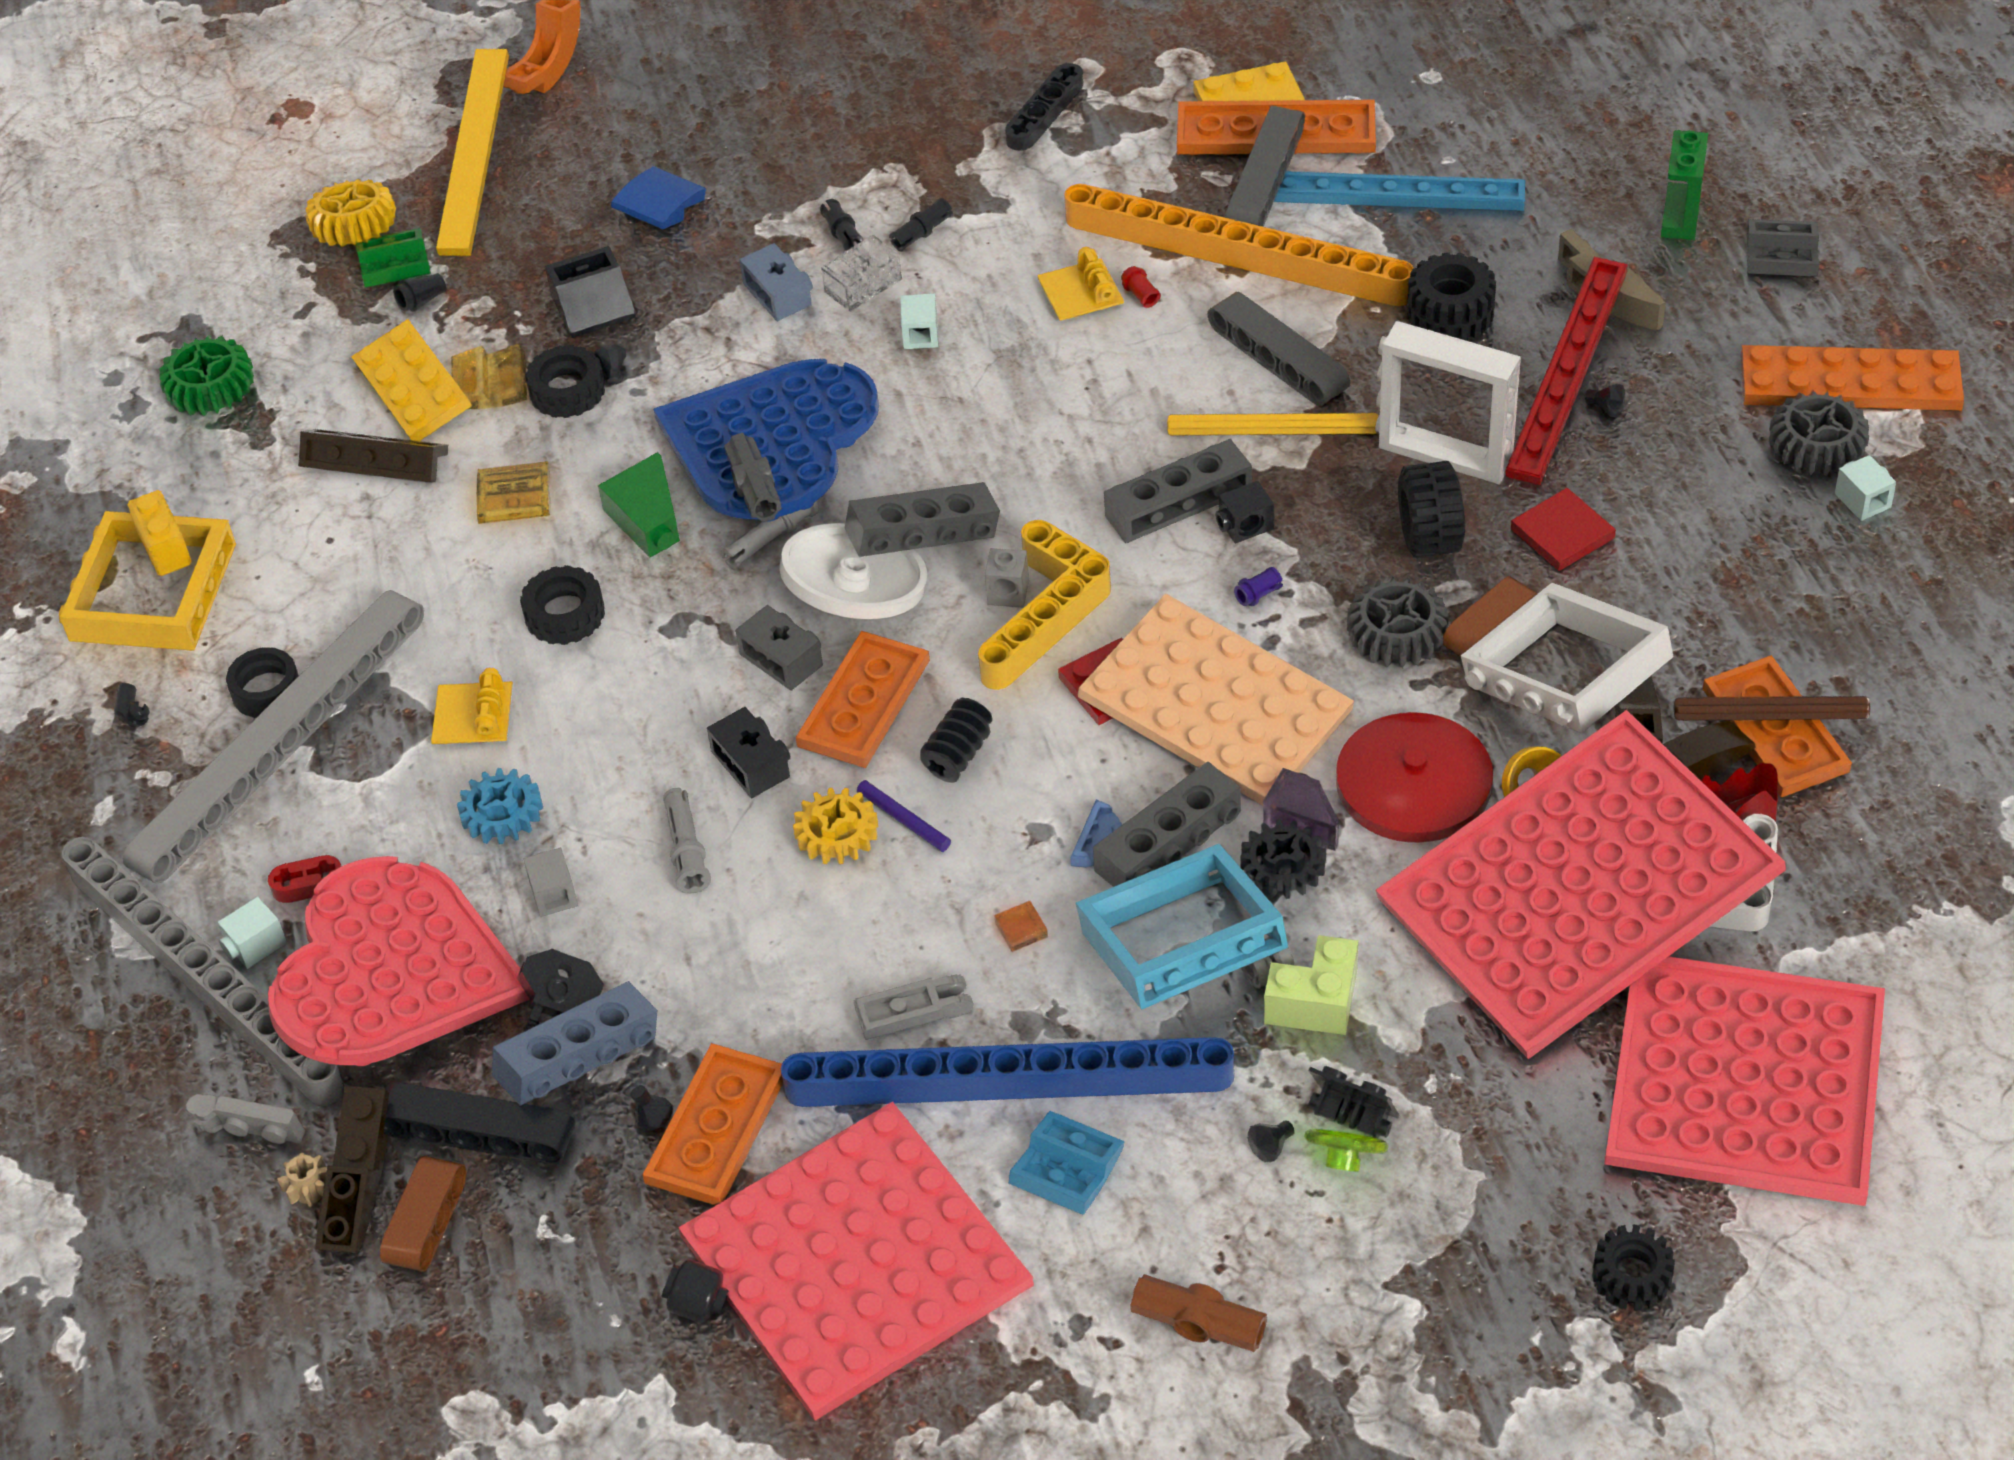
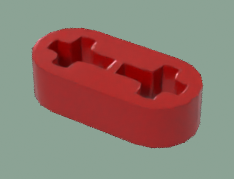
M330 855L285 863L275 867L270 872L268 884L273 897L279 902L292 903L310 899L314 895V888L323 879V873L329 872L330 874L342 866L336 857ZM290 880V885L284 886V882Z

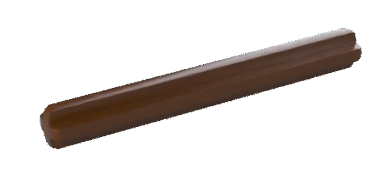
M1867 696L1678 697L1673 705L1674 717L1678 721L1867 719L1871 709L1870 700Z

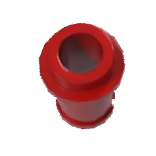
M1136 266L1127 268L1121 276L1123 288L1126 291H1131L1144 308L1154 306L1159 301L1161 293L1146 278V271Z

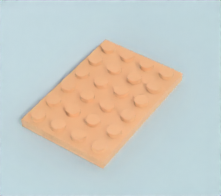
M1166 593L1084 681L1078 690V697L1194 766L1199 768L1207 761L1239 785L1242 794L1268 809L1350 714L1354 705V700Z

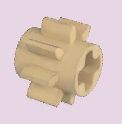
M300 1153L299 1156L294 1157L289 1162L283 1163L286 1175L279 1177L278 1182L282 1192H286L290 1204L293 1205L299 1201L310 1207L323 1197L327 1167L321 1155L313 1158Z

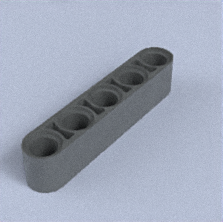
M1273 105L1270 107L1228 205L1225 218L1264 227L1301 138L1305 123L1304 112Z
M1235 292L1208 310L1209 323L1219 335L1313 404L1322 406L1350 387L1349 375L1341 364L1244 294Z

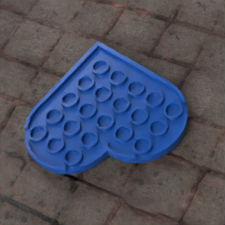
M808 359L784 364L656 407L653 410L657 423L703 501L718 513L735 518L756 520L758 518H752L744 497H739L732 478L731 466L724 445L730 441L731 436L744 433L745 436L753 437L761 456L768 459L775 489L780 498L782 510L778 511L775 519L770 520L774 521L780 516L809 509L814 505L815 501L830 489L838 474L836 450L852 446L858 438L869 430L878 415L879 399L873 379L859 367L847 362L842 367L836 364H827V359Z

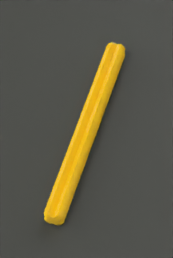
M1377 413L1170 414L1167 418V432L1171 436L1377 434L1375 427L1379 415Z

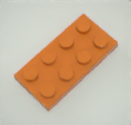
M861 631L796 736L797 747L866 768L930 661L929 651Z
M1772 655L1706 678L1703 681L1702 688L1707 697L1802 696ZM1725 720V722L1731 721L1755 743L1756 748L1749 752V755L1757 765L1760 763H1771L1777 769L1778 795L1780 798L1850 773L1852 762L1820 720Z
M711 1043L642 1174L644 1183L715 1206L724 1201L783 1085L782 1063Z

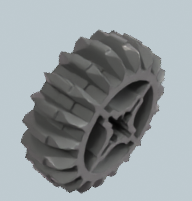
M1812 390L1809 396L1798 392L1795 399L1786 398L1785 403L1778 405L1777 410L1774 412L1769 428L1770 446L1774 447L1775 456L1782 457L1784 465L1794 464L1796 472L1802 469L1809 470L1810 476L1815 471L1822 472L1826 477L1829 471L1832 470L1838 473L1839 468L1848 462L1861 459L1865 448L1868 446L1870 437L1868 435V420L1865 419L1863 410L1856 409L1854 401L1844 402L1842 394L1837 397L1829 396L1828 390L1824 395H1817Z
M1392 576L1389 583H1384L1378 579L1375 587L1365 585L1362 593H1355L1353 603L1350 604L1348 609L1347 631L1352 646L1358 647L1361 656L1370 655L1372 663L1383 660L1387 668L1392 662L1399 663L1403 669L1406 662L1411 661L1418 666L1421 657L1431 660L1434 651H1440L1443 645V635L1448 628L1449 614L1445 608L1443 598L1437 597L1434 588L1425 590L1423 581L1414 585L1410 583L1408 577L1404 582H1396Z

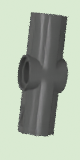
M744 433L731 436L730 441L724 445L731 466L732 478L739 497H744L745 504H747L752 518H758L762 522L773 520L778 511L782 510L775 489L768 459L761 456L753 437L745 436Z

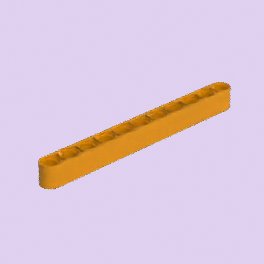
M1074 184L1068 187L1064 193L1066 222L1075 229L1391 306H1404L1408 304V283L1413 265L1404 260L1086 184Z

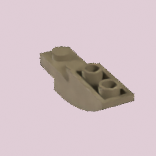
M1569 229L1560 234L1558 260L1568 269L1567 285L1579 294L1593 257H1602L1591 248L1585 239H1582L1575 231ZM1628 267L1626 277L1610 314L1635 325L1657 331L1663 328L1666 302L1659 293H1655L1643 281L1639 274L1634 273Z

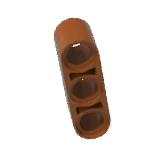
M1511 576L1505 577L1449 625L1443 635V646L1461 657L1462 654L1538 593Z
M422 1156L418 1160L383 1236L380 1247L382 1263L425 1272L428 1269L463 1192L467 1173L464 1164L428 1156Z

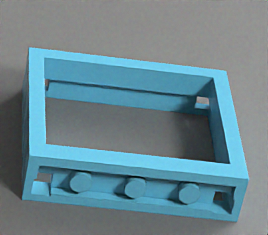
M1220 844L1211 846L1076 902L1083 935L1141 1010L1288 948L1283 916ZM1216 869L1219 871L1218 873L1209 876V872L1214 871ZM1219 882H1223L1252 916L1249 919L1142 964L1136 962L1110 929L1113 926ZM1267 934L1271 939L1265 941L1264 935ZM1151 983L1152 989L1145 991L1144 985Z

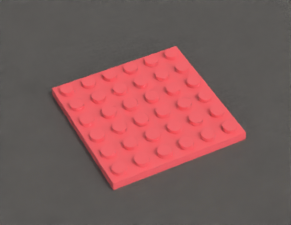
M1667 957L1630 984L1604 1165L1865 1206L1868 1197L1885 988Z
M893 1101L678 1227L680 1237L700 1263L722 1272L724 1279L721 1287L729 1290L726 1300L814 1421L1034 1286L1033 1276Z

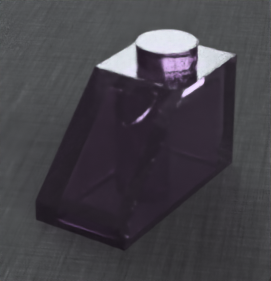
M1282 768L1263 801V823H1266L1270 828H1274L1276 820L1281 819L1285 827H1289L1293 820L1297 821V829L1302 830L1310 826L1312 828V837L1321 836L1322 847L1336 851L1339 843V820L1319 780L1311 778L1304 773H1297Z

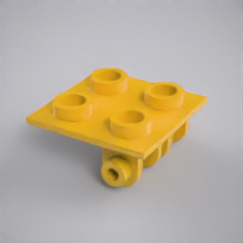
M1083 247L1079 250L1076 265L1037 275L1059 321L1124 303L1102 258H1098L1096 251L1090 247Z
M490 667L480 674L479 683L438 685L431 744L507 741L513 682H503L498 670Z

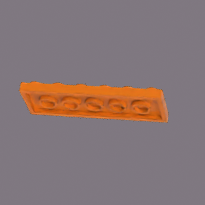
M1375 100L1178 101L1177 154H1250L1272 105L1305 113L1303 132L1294 154L1376 153Z
M1742 345L1741 368L1744 405L1778 406L1783 405L1786 398L1795 399L1798 392L1809 396L1812 390L1817 395H1824L1828 390L1829 396L1837 397L1842 394L1844 402L1854 401L1855 408L1962 411L1964 393L1959 350Z

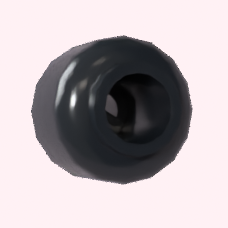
M688 1259L681 1266L673 1265L661 1297L667 1299V1309L671 1313L697 1323H703L709 1318L711 1312L720 1315L729 1290L721 1287L724 1278L720 1270Z

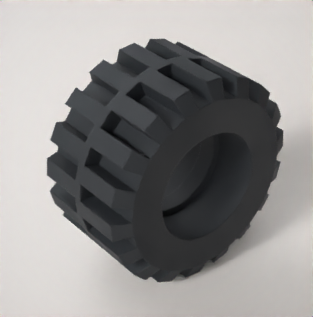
M1450 252L1442 253V256L1432 255L1428 257V261H1420L1417 264V268L1412 269L1408 283L1407 315L1408 319L1411 320V325L1468 341V337H1478L1481 335V331H1486L1490 327V322H1493L1496 280L1493 271L1489 270V266L1485 262H1478V258L1474 256L1466 257L1463 253H1457V255H1450Z
M1449 461L1403 466L1398 479V503L1403 536L1412 556L1419 558L1461 551L1465 537L1464 506L1458 476Z

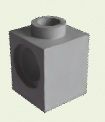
M990 548L985 571L987 605L1024 608L1029 583L1027 551Z
M561 847L523 858L540 917L578 906L573 883Z

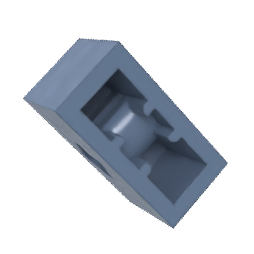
M775 243L739 259L743 285L776 321H780L812 305L810 290L813 289L810 277L805 271L801 272L795 266L792 257L788 253H783Z

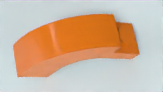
M541 0L535 4L536 29L532 44L520 61L507 68L503 87L511 89L517 94H527L531 90L545 94L556 84L567 68L576 46L580 28L579 0Z

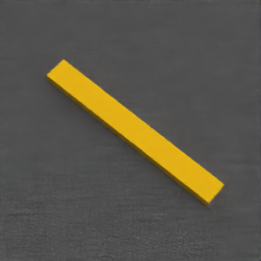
M475 49L436 250L438 256H471L509 60L507 49Z

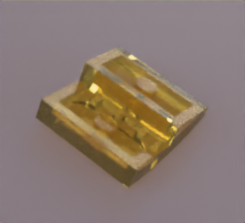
M520 343L488 354L483 346H479L451 356L452 378L472 404L468 409L501 407L527 400V382L525 378L526 354Z
M548 461L478 469V524L550 516V468Z

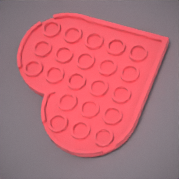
M393 856L372 857L348 863L328 874L314 888V895L305 910V928L309 944L293 952L277 968L278 974L272 986H269L268 991L271 1023L278 1036L290 1048L315 1061L346 1066H367L371 1063L390 1058L530 1000L517 979L520 967L452 879L442 871L424 862H420L419 866L398 862V857Z

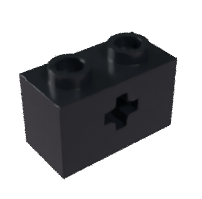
M746 707L707 727L712 754L751 799L790 777L788 760L791 757L786 745L780 739L775 741L770 735L765 721L760 716L755 718Z

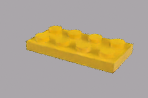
M409 319L351 356L411 440L421 441L472 406L466 395Z

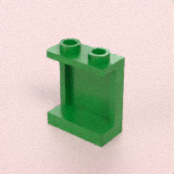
M1675 130L1673 133L1668 179L1684 181L1688 184L1668 182L1661 237L1695 240L1708 133L1692 130Z

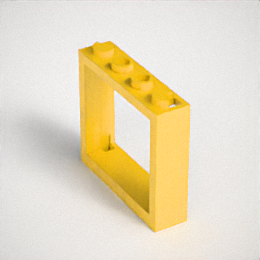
M105 511L100 524L94 529L93 540L89 550L83 554L79 573L71 582L67 601L59 610V622L62 623L68 640L71 642L194 651L236 546L229 521L227 519L173 516L183 535L186 546L203 547L175 617L89 611L118 542L142 543L131 513Z

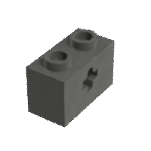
M769 605L763 607L735 630L739 654L790 691L823 666L821 642L818 637L809 630H803L787 614L779 613Z

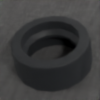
M260 647L247 651L235 659L228 668L226 682L234 706L242 714L257 718L299 674L294 659L287 652L274 647ZM265 673H278L285 676L277 686L263 692L243 690L246 684L256 676Z

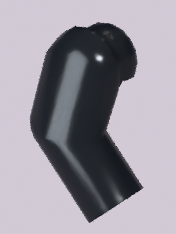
M122 683L118 686L114 714L131 727L143 726L149 719V707L145 703L143 707L138 706L139 701L135 702L136 687L130 683Z

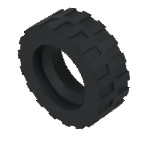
M560 345L555 346L553 349L542 351V354L536 355L532 363L528 364L527 372H525L530 400L536 409L538 408L540 413L551 415V417L570 418V416L582 415L583 412L593 409L594 405L602 400L601 396L605 393V382L599 358H596L595 353L591 350L588 351L581 346L567 345L561 347ZM574 374L582 376V381L568 388H552L548 385L551 380L562 375Z
M564 565V567L555 566L549 570H543L528 581V584L522 589L523 595L520 596V603L528 631L531 635L534 634L536 639L544 640L548 644L560 643L561 645H566L570 642L575 641L576 643L581 641L582 638L589 637L596 628H599L601 620L605 616V606L598 580L594 579L592 573L586 572L580 567L574 568ZM575 596L581 601L578 608L568 613L550 614L545 610V605L558 597Z

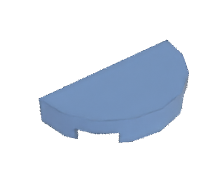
M1097 799L1095 800L1070 857L1071 866H1094L1093 846L1122 825L1119 818L1112 812V807L1109 804Z

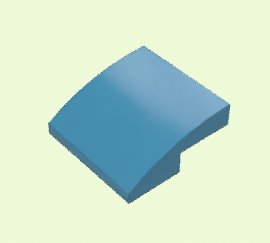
M1049 1111L1031 1133L1029 1148L1010 1170L1008 1183L1084 1215L1112 1172L1124 1148V1141Z

